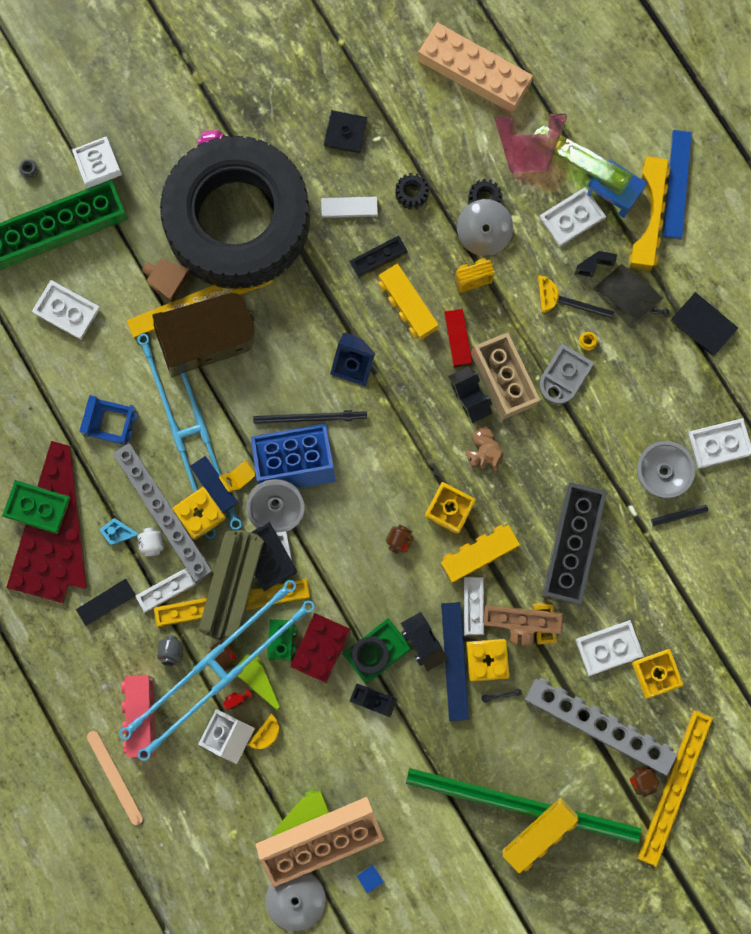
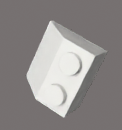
M216 709L198 745L237 764L255 728Z

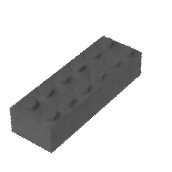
M570 482L567 484L541 598L578 607L582 604L607 491Z

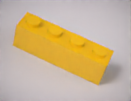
M398 263L378 275L379 282L377 284L382 292L386 291L389 296V303L392 307L396 306L399 311V318L403 323L406 322L410 327L408 331L413 338L416 337L418 341H421L438 330V323Z
M502 524L494 528V533L491 535L483 534L471 546L467 543L459 548L460 552L454 555L451 552L442 557L443 561L440 565L450 583L453 584L518 548L520 544L510 526L504 527Z
M559 798L502 850L503 858L519 874L523 870L527 871L531 868L533 861L537 857L541 858L547 853L548 847L552 844L556 845L563 838L562 835L567 830L570 832L577 826V814L562 798Z

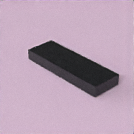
M398 235L350 260V264L357 277L360 278L407 254L408 251Z
M125 578L77 608L76 611L85 626H88L132 599L136 594Z

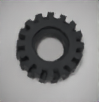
M409 173V176L403 175V178L400 177L396 184V200L398 199V203L403 204L404 208L406 206L409 207V210H412V207H415V209H418V206L422 207L424 202H427L429 195L427 180L424 181V177L421 176L420 178L417 173L415 176H413V173ZM410 185L418 187L419 194L416 197H408L405 189Z
M483 179L482 182L478 180L469 190L468 203L479 200V193L487 191L492 195V200L501 204V188L497 187L498 184L496 182L493 184L490 179L489 182H486V179Z

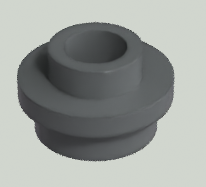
M24 160L19 166V171L23 177L32 178L37 174L38 166L33 160ZM28 167L32 168L30 172H26Z

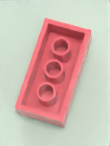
M149 675L125 676V681L121 683L122 693H125V701H122V712L126 713V721H123L122 728L127 727L137 717L140 718L154 705V677ZM155 711L143 721V724L131 734L129 739L123 742V752L127 754V757L137 758L138 752L141 749H145L155 740ZM123 730V733H126V737H128L129 731ZM156 750L150 754V757L156 756ZM142 751L140 757H148V753Z

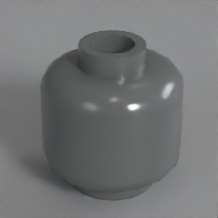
M166 636V639L160 640L157 658L161 661V664L175 666L182 660L183 643L175 636Z

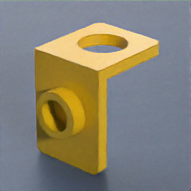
M245 460L231 473L220 475L219 479L228 492L240 490L256 477V472L250 463ZM226 479L231 482L232 486L227 483Z

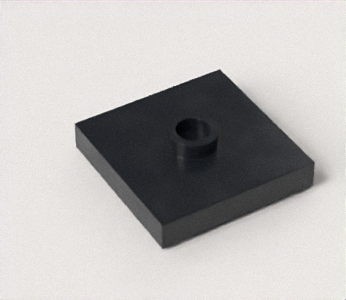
M331 110L324 147L360 154L367 117Z

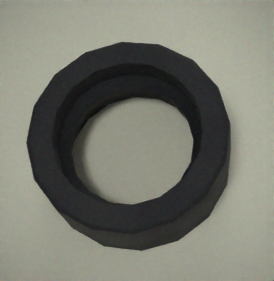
M365 637L355 644L352 651V660L360 672L376 674L386 667L389 661V651L381 639ZM367 644L378 646L382 652L381 662L375 667H367L360 662L359 652Z

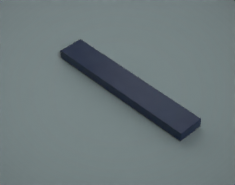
M461 602L441 603L444 653L447 657L445 668L449 721L469 720Z

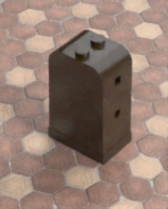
M228 293L152 315L153 327L171 378L246 353L253 346V321L255 319L252 311H248L243 297L236 293Z

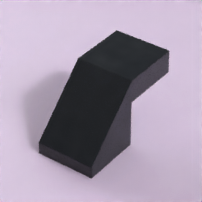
M598 251L578 264L574 274L593 278L596 264L614 267L617 254Z
M356 683L349 702L391 717L398 699Z

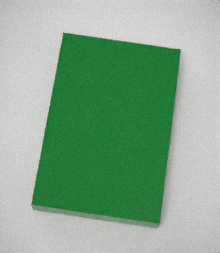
M15 480L2 517L58 534L71 498Z
M387 618L363 637H376L386 644L389 651V661L381 672L365 674L355 667L352 660V651L355 644L342 654L367 685L409 652L412 647L405 641L391 620ZM374 644L363 646L359 652L360 662L367 667L377 666L382 659L380 648Z

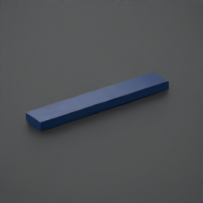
M673 130L663 238L682 239L692 132Z

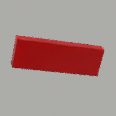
M463 309L444 311L453 367L471 365L472 359Z

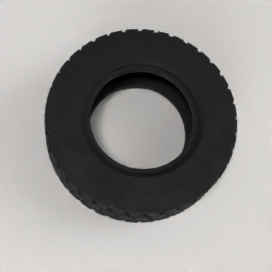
M224 136L221 139L215 138L207 143L203 142L197 145L196 149L193 148L188 151L187 155H184L178 161V164L174 165L170 171L171 175H168L165 181L166 186L163 187L160 215L172 252L181 265L189 269L191 274L193 273L195 277L211 285L216 284L218 287H228L229 289H238V287L243 289L274 280L275 276H280L285 272V269H288L294 263L293 260L296 261L309 233L310 209L308 193L299 170L282 151L279 152V149L273 145H268L267 142L259 139L257 141L252 137ZM235 182L248 183L260 188L273 202L274 212L268 227L258 237L241 244H227L211 238L202 230L199 225V212L204 200L212 191L225 184Z

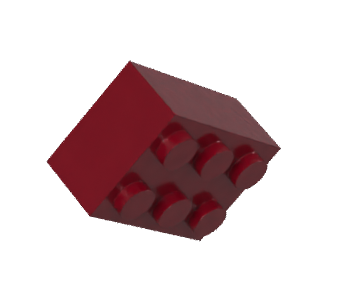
M314 613L290 667L327 684L351 631L350 628Z

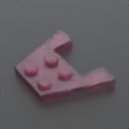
M549 114L548 134L512 135L513 118L511 116L495 117L496 126L511 173L549 170L557 141L562 134L564 122L566 123L567 120L566 114Z

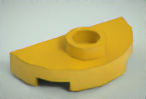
M538 276L541 314L553 309L559 296L557 285L546 276Z
M272 713L248 743V746L254 749H264L270 747L276 741L279 735V725Z

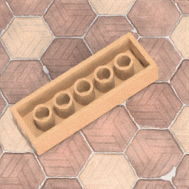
M438 22L418 51V61L512 114L531 85L532 74Z
M365 797L255 845L259 859L272 887H276L382 842L384 837L368 798Z

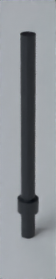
M344 410V412L253 416V424L345 420V422H349L352 419H367V411L352 412V410Z

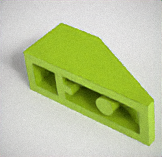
M247 653L238 665L242 664L250 655ZM256 657L242 669L243 671L238 677L276 710H279L281 707L266 671L261 665L262 660Z
M316 789L304 793L306 797L297 803L273 831V836L330 813L322 792H317Z

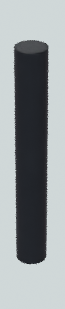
M563 296L559 297L558 303L613 318L614 311Z
M705 504L651 519L652 526H657L708 512V506Z

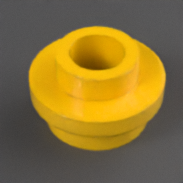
M584 332L579 337V345L582 349L590 351L597 346L598 339L594 333ZM585 339H590L591 344H586Z

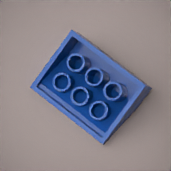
M326 424L251 436L258 484L267 480L277 479L287 481L296 488L336 482Z

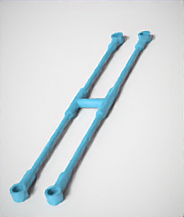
M141 334L138 336V342L143 348L146 359L149 361L169 419L168 423L176 447L181 454L193 492H196L198 488L185 454L186 449L182 438L200 432L213 467L219 476L221 475L210 444L211 440L201 411L198 410L185 372L181 375L194 410L193 414L197 425L179 431L152 358L153 355L149 345L150 339L146 334ZM142 338H147L145 343H141ZM233 506L228 510L231 520L230 526L233 530H240L242 523L238 519ZM235 521L239 522V526L237 528L233 527V523ZM214 528L211 529L214 531L212 537L207 536V533L205 534L207 539L212 540L216 537L217 533Z
M286 581L284 587L225 642L214 648L193 667V670L140 718L137 717L131 724L120 730V738L123 740L129 739L131 734L143 724V721L207 665L222 679L212 688V691L161 737L156 738L145 749H141L138 752L140 760H148L150 754L213 695H217L243 671V668L294 622L299 621L305 614L313 611V602L305 601L302 608L291 617L292 619L242 664L237 665L228 674L214 660L224 651L227 645L275 602H279L285 595L293 592L296 588L294 581ZM292 583L293 589H287L286 584ZM305 604H311L312 609L306 610ZM123 730L129 731L128 737H122L121 733ZM142 751H146L148 753V757L142 759L140 757V753Z

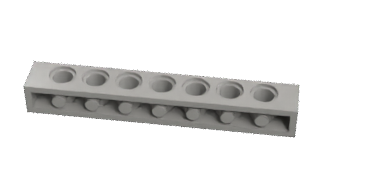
M130 443L114 452L115 458L195 582L199 584L213 575V571Z
M541 677L539 680L535 679L524 701L653 769L659 774L667 776L677 756L673 752L674 748L664 743L662 746L655 743L656 739L648 734H645V736L637 733V728L629 724L627 727L620 724L621 720L612 715L610 717L603 715V710L596 706H592V708L586 706V701L577 696L574 699L567 695L568 692L560 687L557 689L551 687V683ZM545 692L552 693L553 700L551 703L544 701L543 694ZM563 701L570 703L571 708L569 712L562 711L561 703ZM581 710L586 711L588 714V719L585 722L581 721L578 717ZM598 720L605 722L606 727L603 731H599L596 728ZM616 729L621 730L623 733V738L620 741L614 738V731ZM633 739H638L641 743L638 750L633 749L631 746ZM652 748L658 751V757L654 760L649 756V751Z

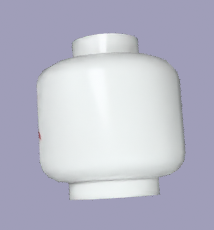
M154 527L143 529L144 533H140L137 537L139 551L145 556L160 555V551L164 549L162 533L155 531Z

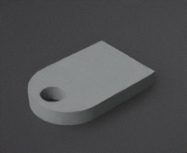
M561 344L541 376L539 382L541 395L552 404L559 405L569 402L578 391L594 362L566 345ZM554 388L559 392V396L552 398L549 396L548 391Z

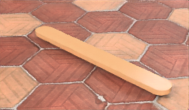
M96 731L89 732L87 740L130 821L134 825L141 824L143 817L103 741Z

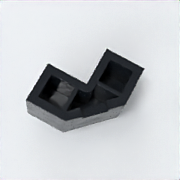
M466 367L448 376L456 397H459L463 405L464 413L472 423L493 414L490 407L493 405L488 395L485 396L480 390L478 384L480 378L476 371L472 372L469 367Z
M421 612L401 622L404 629L401 631V634L406 642L410 641L417 653L414 657L419 666L423 665L428 672L447 661L439 641L436 640L429 623Z

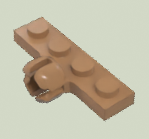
M486 605L484 625L508 628L511 632V643L515 645L521 643L522 646H528L534 642V633L536 631L561 634L563 613Z

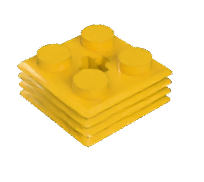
M486 258L477 260L475 265L468 266V264L459 266L454 279L458 292L462 293L492 283L495 275L494 267H492L493 264H491L492 261H486Z
M442 482L425 513V518L459 534L476 499ZM453 504V509L455 511H451L450 513L447 512V508L445 506Z
M201 487L172 508L193 540H197L226 519L204 487ZM196 510H204L201 518L198 516L194 517Z
M505 639L467 642L470 681L509 678L507 642ZM486 655L493 658V662H490L489 666L483 662Z
M670 649L632 662L646 699L684 686ZM655 669L662 672L660 679L654 677Z

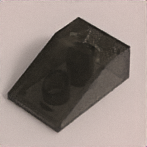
M622 264L594 287V290L631 329L655 310L663 299L647 282Z

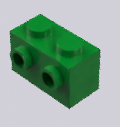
M270 619L268 639L289 620ZM294 623L268 646V660L291 661V658L295 657L296 645L292 644L293 637H297V626Z

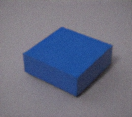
M371 865L357 875L358 880L367 893L384 882L374 865Z

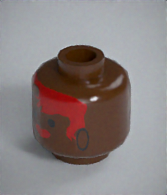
M401 524L393 526L386 537V543L389 545L388 549L396 554L407 552L414 540L413 531Z
M223 640L212 645L210 647L211 650L209 651V653L212 650H214V648H216L219 644L221 645L225 641ZM231 643L214 659L224 671L234 667L233 662L237 660V655Z
M644 766L633 770L634 775L630 777V782L637 795L647 797L658 791L659 781L653 769H645Z

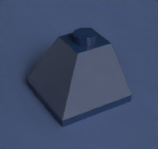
M343 333L337 346L330 375L366 387L375 353L362 338Z

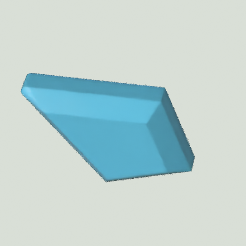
M115 518L99 530L110 545L138 536L137 532Z

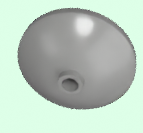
M489 199L474 201L465 207L459 216L457 223L458 237L468 251L480 256L494 255L503 250L511 240L513 234L512 217L508 210L499 202ZM485 224L489 225L487 232L482 229Z
M659 441L648 446L639 457L637 475L641 485L650 494L660 498H674L683 494L691 486L695 477V463L691 454L682 445L672 441ZM661 469H665L667 474H661Z
M277 479L267 480L258 484L250 492L247 498L246 511L249 520L256 528L270 522L276 533L287 532L301 521L304 514V499L300 491L291 483ZM277 499L279 502L273 503L272 500Z
M310 872L276 887H272V884H270L266 893L268 914L278 926L286 930L301 931L313 926L320 919L325 908L326 896L321 882ZM293 897L299 899L297 905L292 904L291 899Z

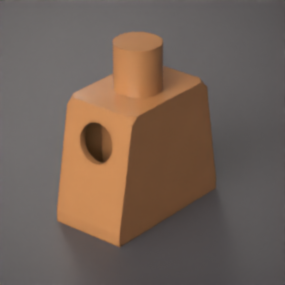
M160 259L156 266L146 262L142 269V272L149 275L147 279L149 286L170 303L175 301L190 276L188 268Z

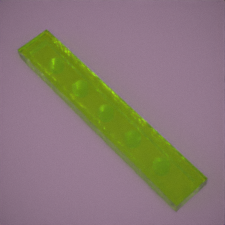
M541 125L531 137L533 143L620 192L625 189L633 178L632 174L544 125Z

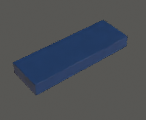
M206 456L190 466L222 513L238 504L233 494L227 491L219 479V474Z

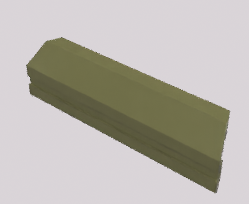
M243 530L227 531L224 534L199 626V631L210 638L226 641L241 627L264 543L257 534ZM236 637L232 642H237L238 637Z

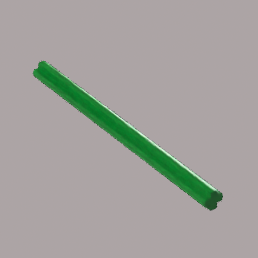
M409 768L405 783L534 818L540 817L552 806L551 804ZM574 811L578 816L576 829L634 844L639 843L642 830L640 827Z

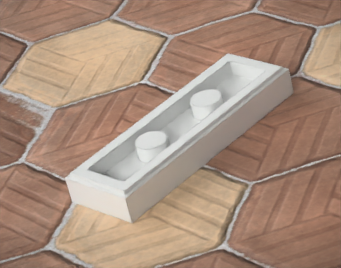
M377 197L321 198L322 218L378 217Z
M187 568L139 593L136 595V598L144 613H147L194 587L196 583Z
M464 577V636H484L483 577Z

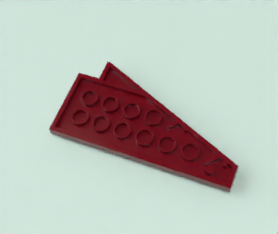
M51 441L37 487L68 496L71 499L58 534L25 524L6 588L64 603L69 585L86 589L87 583L71 447Z

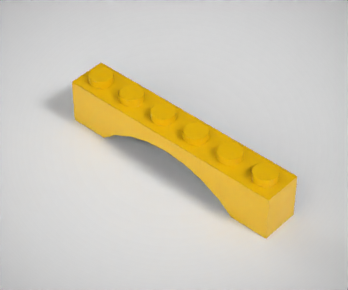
M646 156L644 159L641 179L647 182L645 188L650 200L651 216L646 232L631 249L628 268L651 271L653 266L657 265L658 255L655 252L656 248H659L661 237H658V230H661L663 225V219H660V215L665 209L663 195H666L668 184H665V179L669 177L670 166H667L668 159Z

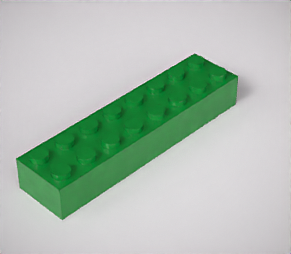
M112 179L0 222V270L128 220Z

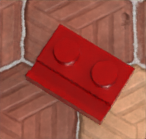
M245 690L246 694L244 695L234 692L225 697L226 701L223 702L225 709L231 711L246 703L245 699L248 697L253 699L254 696L251 690Z

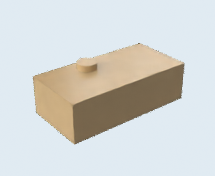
M509 333L473 347L470 352L502 420L533 408L540 402V398Z

